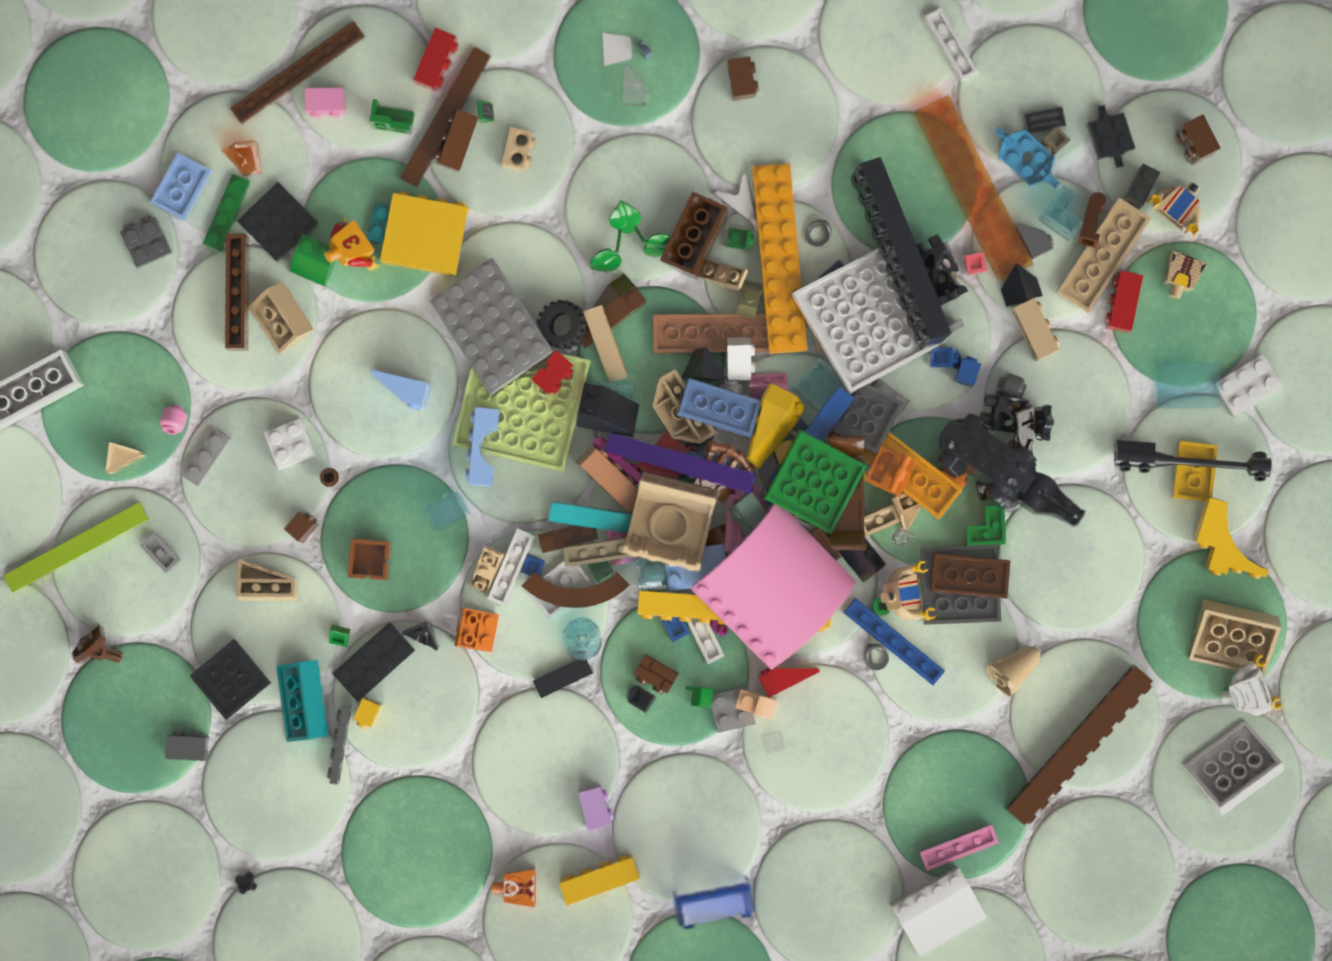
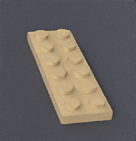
M1119 197L1096 231L1097 234H1100L1097 247L1086 246L1056 293L1088 314L1151 218Z

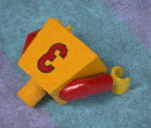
M345 217L341 222L336 223L330 234L331 240L328 243L330 250L324 253L327 261L331 263L338 259L342 266L366 267L370 271L377 268L379 264L374 263L376 257L372 256L369 258L374 248L356 222L353 220L348 224Z

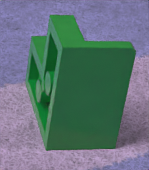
M373 99L369 121L374 129L411 135L415 113L413 111L381 107L378 100Z
M984 506L985 525L966 526L965 546L1006 544L1005 509L1003 510L998 506Z

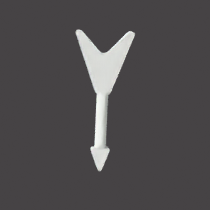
M743 174L737 195L716 191L715 196L748 219L758 234L747 176Z

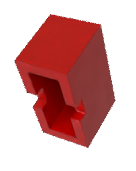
M557 350L546 361L548 366L544 370L540 368L531 379L533 383L549 396L552 393L555 395L562 387L560 383L564 378L568 380L574 373V370H572L574 365Z

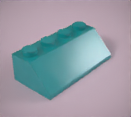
M318 660L276 666L286 742L327 737L328 726L326 723Z

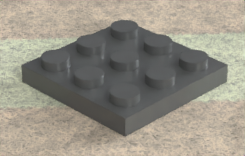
M867 384L850 393L854 400L830 431L839 436H865L864 448L877 454L904 402Z

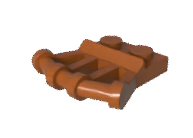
M715 441L708 442L705 460L712 461L713 453L720 451L721 453L716 459V463L723 464L727 456L730 455L732 458L727 466L735 468L737 463L740 462L742 465L740 470L752 472L755 469L753 464L749 463L745 458L744 452L735 450L731 444H718ZM693 478L691 484L718 490L717 500L722 503L732 490V488L698 478Z

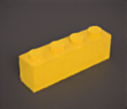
M628 854L617 857L616 862L610 863L605 861L598 864L599 868L592 870L589 867L581 870L580 875L573 876V874L562 877L563 881H560L559 885L566 905L568 906L640 880L633 856L628 857Z

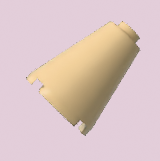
M1026 646L990 663L986 667L988 676L991 681L993 679L996 680L998 683L996 687L1003 694L1011 696L1016 693L1039 663L1040 652L1035 647Z

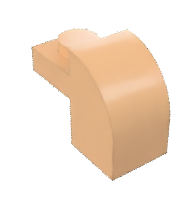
M740 690L735 708L772 719L777 701Z

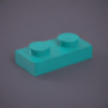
M375 203L367 234L368 241L383 244L390 206Z

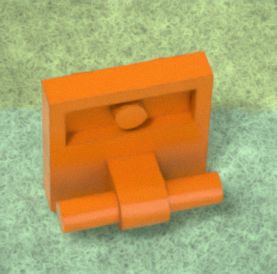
M881 446L865 478V482L900 497L916 465V461L905 454L901 455Z
M461 608L454 646L492 652L499 614Z

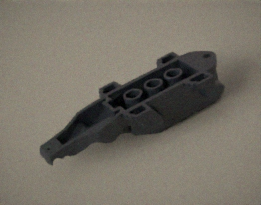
M968 414L964 419L950 421L944 427V430L939 435L941 453L937 458L938 464L943 467L942 471L955 479L957 476L961 477V475L968 473L988 486L986 495L990 501L1003 510L1005 507L1008 508L1014 502H1017L1032 514L1052 516L1072 527L1080 523L1085 515V510L1068 498L1059 489L1053 478L1035 471L1037 459L1028 448L1023 445L1012 448L988 432L989 428L984 425V420L975 414Z

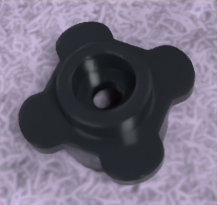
M247 872L246 875L235 878L240 894H245L249 890H256L257 884L254 883L253 873Z

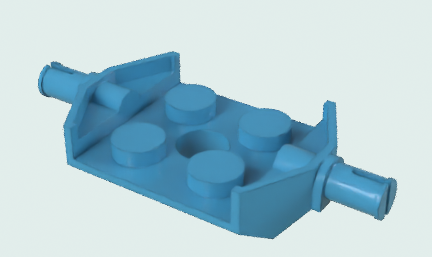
M999 126L994 131L1002 139L998 158H1001L1028 183V186L1046 181L1054 189L1057 188L1060 183L1052 176L1056 157L1026 129L1007 134ZM1024 152L1032 153L1033 160L1031 162L1024 161Z

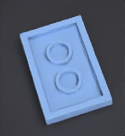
M177 152L150 203L185 221L210 177L212 170Z

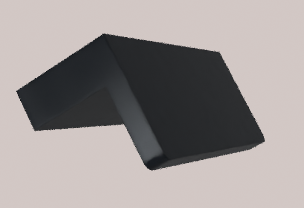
M866 538V550H837L862 582H865L886 565Z

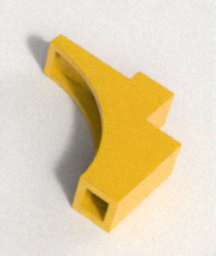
M1206 496L1193 540L1198 542L1197 546L1209 549V546H1211L1205 567L1210 570L1209 573L1221 576V573L1227 574L1229 567H1231L1230 571L1240 574L1242 571L1249 572L1248 576L1260 579V576L1267 577L1269 570L1248 560L1234 544L1227 523L1229 503Z

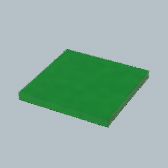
M798 430L763 499L832 534L867 465L804 431Z

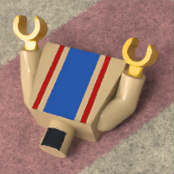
M1191 182L1186 189L1179 185L1177 188L1171 186L1159 190L1146 201L1147 203L1149 201L1153 202V209L1181 231L1186 229L1184 231L1185 234L1190 231L1193 234L1192 238H1194L1198 233L1201 208L1199 207L1200 200L1195 197L1200 190L1196 184Z
M917 561L914 566L909 565L896 569L890 576L889 581L883 585L884 592L881 593V601L886 603L888 611H895V614L904 620H918L921 617L925 620L935 618L928 615V611H934V608H928L920 612L923 609L917 575L913 574L915 571L925 573L928 570L920 569V564L926 563L925 561Z

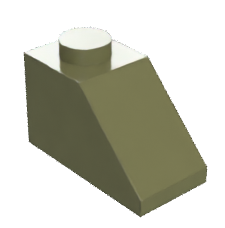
M744 281L736 315L755 319L762 284Z

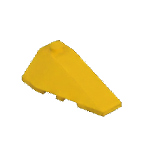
M772 383L768 384L761 398L760 406H762L760 417H756L755 421L758 424L756 434H753L747 454V459L758 469L798 423L805 409V405L796 395Z

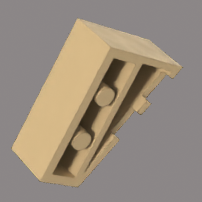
M238 559L236 597L240 601H298V581L293 577Z

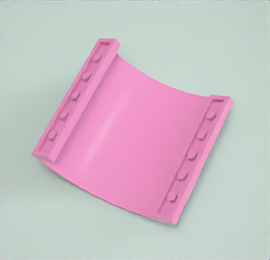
M775 504L765 509L766 516L753 532L721 564L697 581L691 588L771 670L803 646L832 617L856 583L853 577L788 511Z

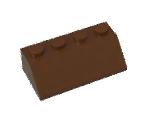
M692 191L660 261L678 272L697 280L729 214L727 206Z

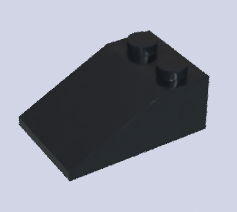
M584 383L576 427L633 437L640 404L604 386Z

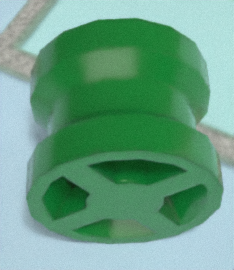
M881 597L874 599L872 610L875 614L883 616L890 613L886 603L881 601Z

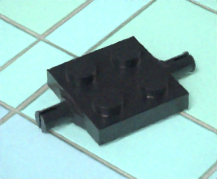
M1105 105L1098 106L1101 118L1087 124L1097 159L1114 158L1116 168H1121L1124 166L1121 155L1135 149L1125 114L1108 115Z

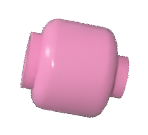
M179 405L166 407L163 410L159 424L164 432L175 435L183 431L187 414Z

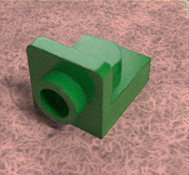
M729 228L726 247L748 251L749 246L753 247L755 235H751L752 230L750 229L747 231Z

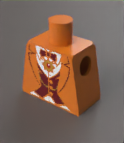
M536 868L505 873L504 882L492 883V893L504 894L505 903L535 907Z

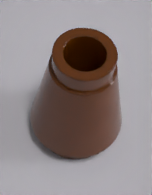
M326 468L320 474V481L326 487L336 485L339 480V474L333 468ZM330 475H333V481H329L328 478Z

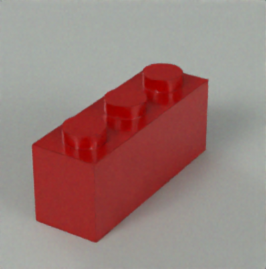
M438 28L434 29L413 81L415 84L434 92L442 87L444 82L443 74L445 70H449L452 62L450 60L451 55L456 53L459 46L455 35Z
M1122 270L1117 275H1114L1112 286H1115L1114 293L1110 294L1108 304L1111 305L1110 312H1106L1104 323H1107L1106 329L1124 333L1132 331L1144 275Z

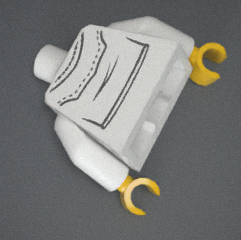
M1256 654L1253 658L1254 662H1249L1232 677L1229 690L1221 692L1224 703L1233 701L1236 710L1255 716L1268 712L1271 708L1275 710L1281 709L1280 703L1274 704L1276 701H1280V698L1278 696L1270 697L1261 670L1257 669V666L1264 667L1267 664L1266 660L1258 663V660L1263 657L1262 654Z

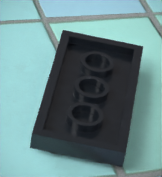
M389 622L332 674L353 698L359 702L416 650L396 627Z

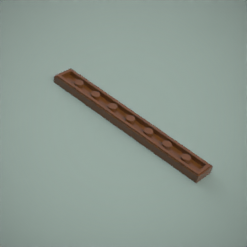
M352 21L230 109L240 123L244 124L364 39L365 35L355 21Z
M476 47L473 48L400 177L401 180L416 188L419 186L435 157L437 149L443 143L441 136L443 131L448 129L449 123H447L450 112H454L456 109L462 110L491 59V55Z

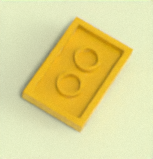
M1178 441L1177 457L1216 460L1218 445ZM1176 465L1172 498L1204 502L1206 496L1212 497L1215 468Z

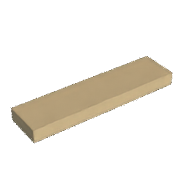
M599 305L583 311L609 383L627 378L628 373L603 306Z

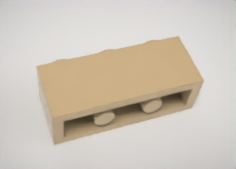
M1035 298L1011 310L1035 361L1059 350L1058 346H1060L1057 337L1052 335L1050 331L1052 328L1047 318L1044 319L1042 314L1043 308L1039 301L1036 302Z

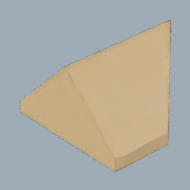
M109 442L106 471L109 474H113L145 457V454L141 451Z
M904 493L900 497L897 496L890 499V502L896 509L900 518V524L906 535L922 507Z

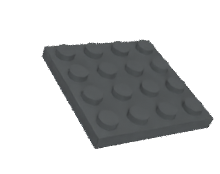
M998 545L920 548L921 561L926 562L921 564V570L928 569L925 573H921L923 611L928 608L935 609L934 611H928V615L935 618L932 620H925L923 618L924 625L1001 622L1000 598L930 592L933 553L998 559Z

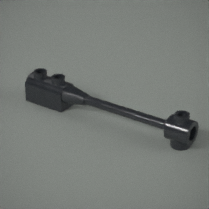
M1117 440L1114 447V466H1119L1120 471L1123 472L1130 471L1131 467L1139 468V472L1148 473L1150 469L1172 466L1174 464L1246 470L1249 476H1254L1255 481L1261 482L1265 481L1266 477H1270L1272 468L1271 458H1267L1265 452H1254L1247 462L1174 457L1157 452L1156 443Z

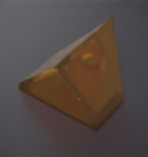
M254 140L236 142L221 150L243 176L262 174L259 145Z

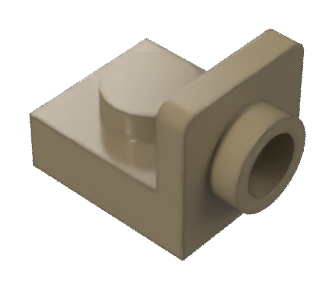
M1057 126L1040 143L1055 155L1070 141V138Z

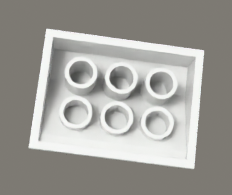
M1246 720L1183 765L1221 816L1284 771L1281 760Z
M957 866L890 905L919 956L986 918L969 884Z

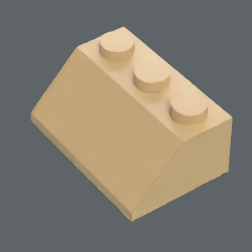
M284 282L267 288L249 305L253 315L279 354L305 339L314 330Z

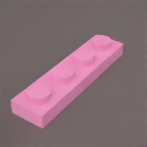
M992 824L919 853L928 871L998 844L999 841Z

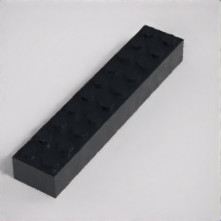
M878 157L860 163L851 175V183L858 192L860 205L864 207L866 221L872 227V236L878 242L880 256L886 262V271L892 277L894 291L900 297V306L906 312L908 326L914 332V341L920 347V350L941 344L952 332L882 158Z

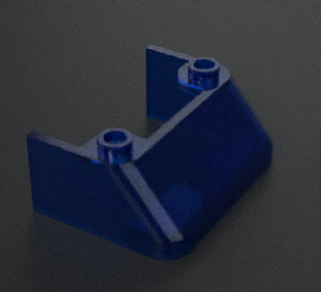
M749 877L745 878L744 883L682 895H677V891L673 892L679 927L683 926L684 930L694 928V924L735 916H741V918L752 917V913L755 912Z

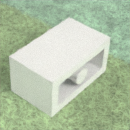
M750 337L727 338L728 381L751 380V373H755V362H751V356H755V346L751 344Z

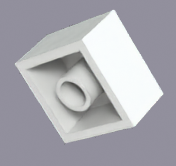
M301 419L264 432L276 466L280 470L317 456L305 424Z

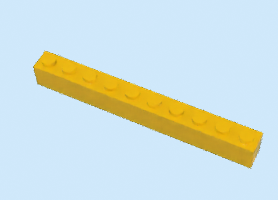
M638 591L637 615H641V619H652V616H660V620L672 621V617H679V621L691 622V618L699 619L698 623H710V620H718V624L726 625L698 595ZM831 618L818 631L825 632V628H830Z

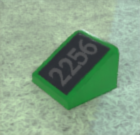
M478 100L479 122H494L493 104Z

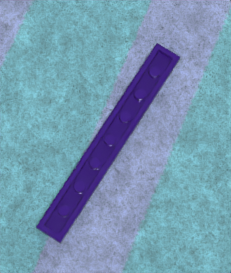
M610 433L604 450L610 454L747 493L751 492L756 476L755 473Z

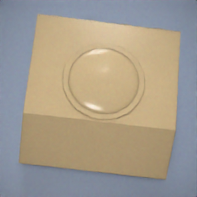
M643 472L623 552L628 553L630 556H640L650 561H660L671 566L677 565L688 570L699 571L718 490Z

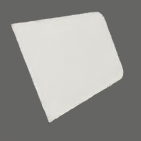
M602 33L604 66L632 58L630 37Z

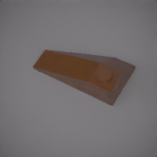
M623 273L608 284L593 307L603 306L609 325L613 329L647 303L637 287ZM589 326L586 327V330H588L587 334L583 335L585 339L583 342L580 341L584 348L594 343Z

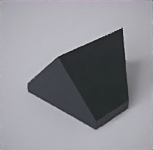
M1015 263L1000 289L1006 307L1043 296L1037 277L1017 263Z
M707 347L697 348L693 351L681 379L690 378L709 382L724 381L726 379Z
M426 621L402 632V635L408 636L425 646L427 645L436 651L439 649L431 621Z

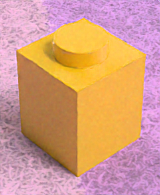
M362 698L353 720L357 721L356 725L364 729L373 727L382 705L367 698Z

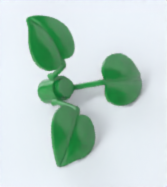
M620 200L609 217L610 225L618 229L616 249L614 252L608 248L597 252L591 259L589 267L595 271L610 272L621 265L622 259L617 254L619 253L622 232L630 234L635 230L643 244H646L643 247V252L651 257L662 256L671 236L665 233H656L651 235L648 241L645 240L637 227L641 222V214L633 206Z

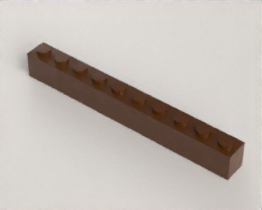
M1132 665L1005 809L1021 824H1031L1037 817L1035 815L1039 809L1043 810L1050 801L1048 799L1052 794L1055 796L1062 789L1061 784L1065 780L1069 781L1074 776L1076 767L1078 765L1081 767L1088 760L1086 756L1091 751L1095 752L1101 745L1099 743L1103 737L1107 738L1114 729L1112 727L1116 722L1119 724L1126 717L1125 712L1129 708L1133 709L1138 704L1140 695H1145L1152 686L1150 684L1153 680L1136 665Z

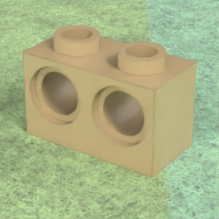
M510 127L502 160L504 168L525 172L526 167H530L532 157L529 156L530 149H534L536 138H533V132ZM519 137L527 139L524 145L516 143ZM520 155L523 159L520 163H514L512 161L513 157Z

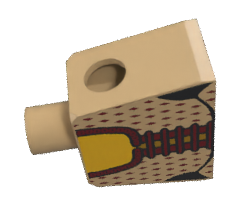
M1176 251L1170 252L1164 283L1172 286L1169 296L1174 299H1180L1182 291H1192L1207 263Z

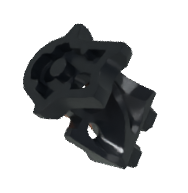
M936 234L928 238L931 249L926 250L922 242L916 245L925 268L930 267L932 273L928 275L942 306L968 292V289L965 285L958 283L953 271L955 273L958 272L959 269L948 242H943L941 237ZM944 259H947L949 261L950 267L944 261ZM940 274H944L946 277L944 283L938 281Z
M996 391L995 395L985 394L983 404L991 407L990 413L981 411L979 417L984 420V424L991 431L1015 433L1014 411L1027 406L1029 400ZM1046 404L1042 407H1034L1036 418L1034 437L1038 441H1050L1051 429L1054 425V419L1051 414L1052 405ZM1006 420L1012 421V424L1009 426L1004 423Z

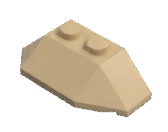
M676 369L659 378L652 408L672 439L701 444L716 435V432L710 425L677 416L686 385Z

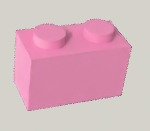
M305 88V112L313 118H319L322 115L341 117V114H346L345 90L343 88Z

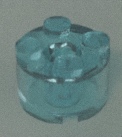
M644 557L637 558L636 567L641 574V577L638 578L639 589L650 592L668 591L667 586H665L667 585L665 564L660 561H650Z
M586 617L575 618L563 630V644L571 658L588 660L598 655L602 646V637L599 627L591 619ZM581 636H584L585 639L581 642Z

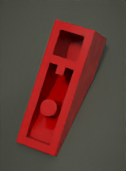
M768 667L760 671L761 676L758 679L767 697L770 698L819 673L820 670L819 668H774L771 670Z

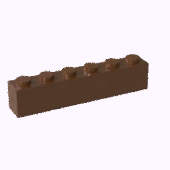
M226 234L225 349L228 351H248L249 237L246 234Z

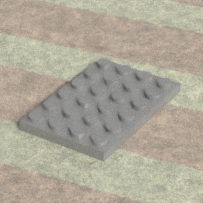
M490 258L430 301L490 395H493L554 352L493 258Z

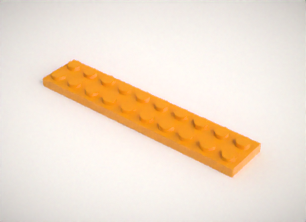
M790 164L752 166L769 354L805 352L808 350L805 317L792 297V293L801 289L802 284Z

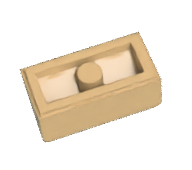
M893 504L864 516L865 537L900 522Z

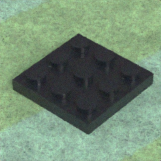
M279 182L269 189L237 220L276 262H279L299 242L302 234L307 235L318 224Z
M236 639L229 642L190 675L191 679L225 720L232 717L272 683Z

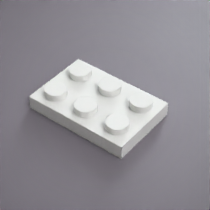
M1263 354L1213 384L1233 417L1283 387Z

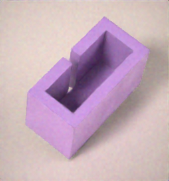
M598 786L580 791L578 794L588 831L611 825V820L614 817L611 808L607 809L605 801L609 800L606 789L602 790V787Z

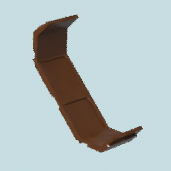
M829 436V445L864 464L865 436ZM864 472L832 534H829L830 550H866L867 548L864 531Z

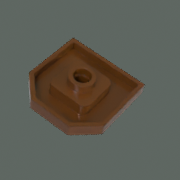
M99 624L88 635H84L78 641L71 654L72 659L76 663L85 660L88 656L101 661L105 658L120 663L123 653L106 646V643H104L106 641L104 628Z

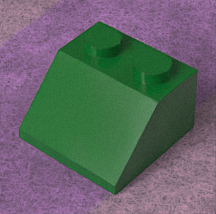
M302 234L294 251L289 272L325 287L337 259L331 263L328 262L324 253L330 250L329 245Z

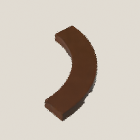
M617 571L605 581L586 588L560 587L544 580L535 572L522 585L525 590L538 599L567 608H582L601 604L616 597L630 586Z

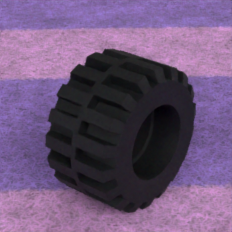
M567 300L549 302L550 305H545L543 307L544 311H540L538 314L541 316L540 319H537L538 328L552 347L561 350L565 348L568 350L572 349V346L577 347L579 345L578 342H583L585 339L583 335L588 332L586 330L588 324L583 310ZM568 314L572 321L571 328L566 334L559 336L554 331V322L560 315Z

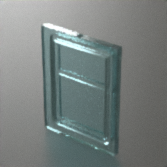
M1157 362V408H1220L1219 362Z

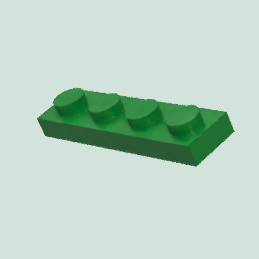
M234 174L231 175L203 241L204 245L222 252L226 242V234L230 233L251 183L249 180Z

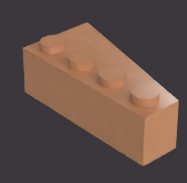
M590 446L575 463L582 467L592 479L598 482L628 513H633L638 489L634 486L636 482L628 474L624 476L620 472L622 468L616 462L611 464L606 459L608 455L601 448L597 450Z

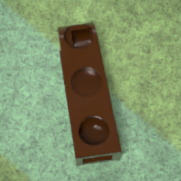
M1095 192L1090 196L1077 244L1092 248L1097 247L1100 234L1095 233L1099 214L1103 211L1106 204V196L1101 192Z

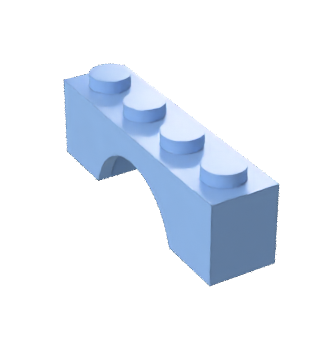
M475 407V412L472 411L471 423H474L473 431L469 433V442H472V449L468 450L467 461H470V469H466L465 480L469 481V485L493 487L494 467L483 459L481 445L489 433L498 430L499 409Z

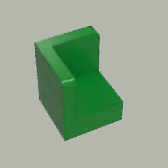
M686 686L685 690L693 691L691 706L711 708L713 689Z

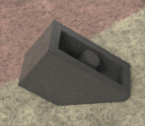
M1017 223L1013 227L1030 261L1054 248L1052 237L1050 234L1047 235L1044 230L1022 223Z

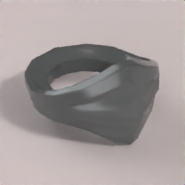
M819 219L813 221L806 230V240L810 245L816 247L827 243L832 235L831 226L826 220ZM820 225L826 229L825 237L821 242H814L810 237L812 229Z
M867 644L863 652V660L872 670L884 669L889 662L887 650L880 644ZM874 649L881 651L884 655V661L877 666L872 665L869 661L868 654Z

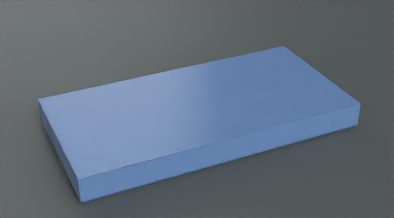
M688 378L677 416L751 438L756 417H758L761 407V400Z

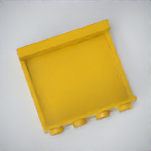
M399 191L398 194L393 193L380 261L384 264L457 277V267L467 214L470 211L466 204L462 202L450 204L447 203V200L436 198L435 201L428 200V197L424 195L412 197L409 196V193Z

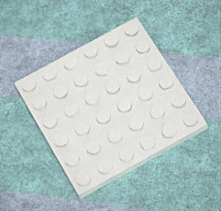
M879 248L792 293V297L849 394L941 345L938 344L920 350V347L916 345L914 332L908 326L906 312L900 306V297L894 291L892 277L886 271V262L880 256Z

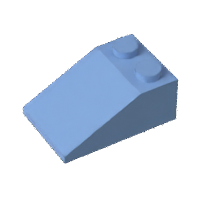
M371 369L370 373L404 401L407 407L420 411L421 408L426 409L431 389L428 383Z
M725 544L704 547L699 571L664 563L668 591L692 588L697 581L713 571L727 558Z

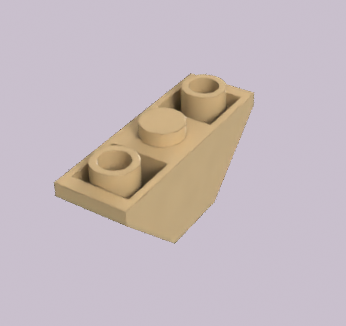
M707 260L700 278L723 288L740 292L748 271Z
M485 545L470 586L487 594L505 554Z

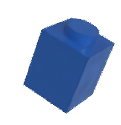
M969 356L962 358L954 382L973 387L981 364L977 363L978 360Z

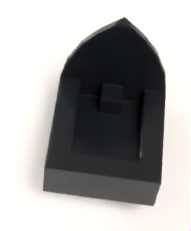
M638 685L630 687L626 694L628 703L644 713L648 712L656 699L655 695Z

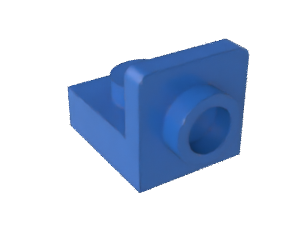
M934 348L931 350L930 367L958 369V364L961 362V354L958 349Z

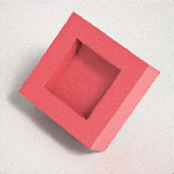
M983 252L964 256L967 275L987 271Z

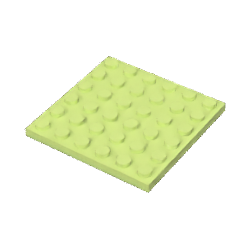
M560 353L574 365L572 369L574 373L568 380L564 378L560 383L562 385L560 390L555 395L552 393L550 396L533 383L531 379L540 368L544 370L548 366L546 361L552 354L493 395L488 393L471 366L452 446L468 450L472 449V442H469V433L473 431L474 423H471L472 411L475 412V407L499 409L498 430L489 433L484 438L481 445V453L564 472L577 421L583 386L587 380L591 360Z

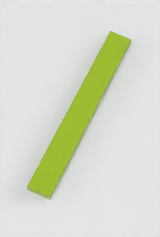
M139 502L3 576L11 592L14 593L149 520V517Z

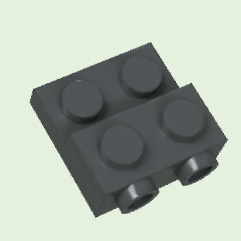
M145 216L136 225L134 223L126 224L123 226L124 230L120 231L136 268L172 254L159 220L155 216Z

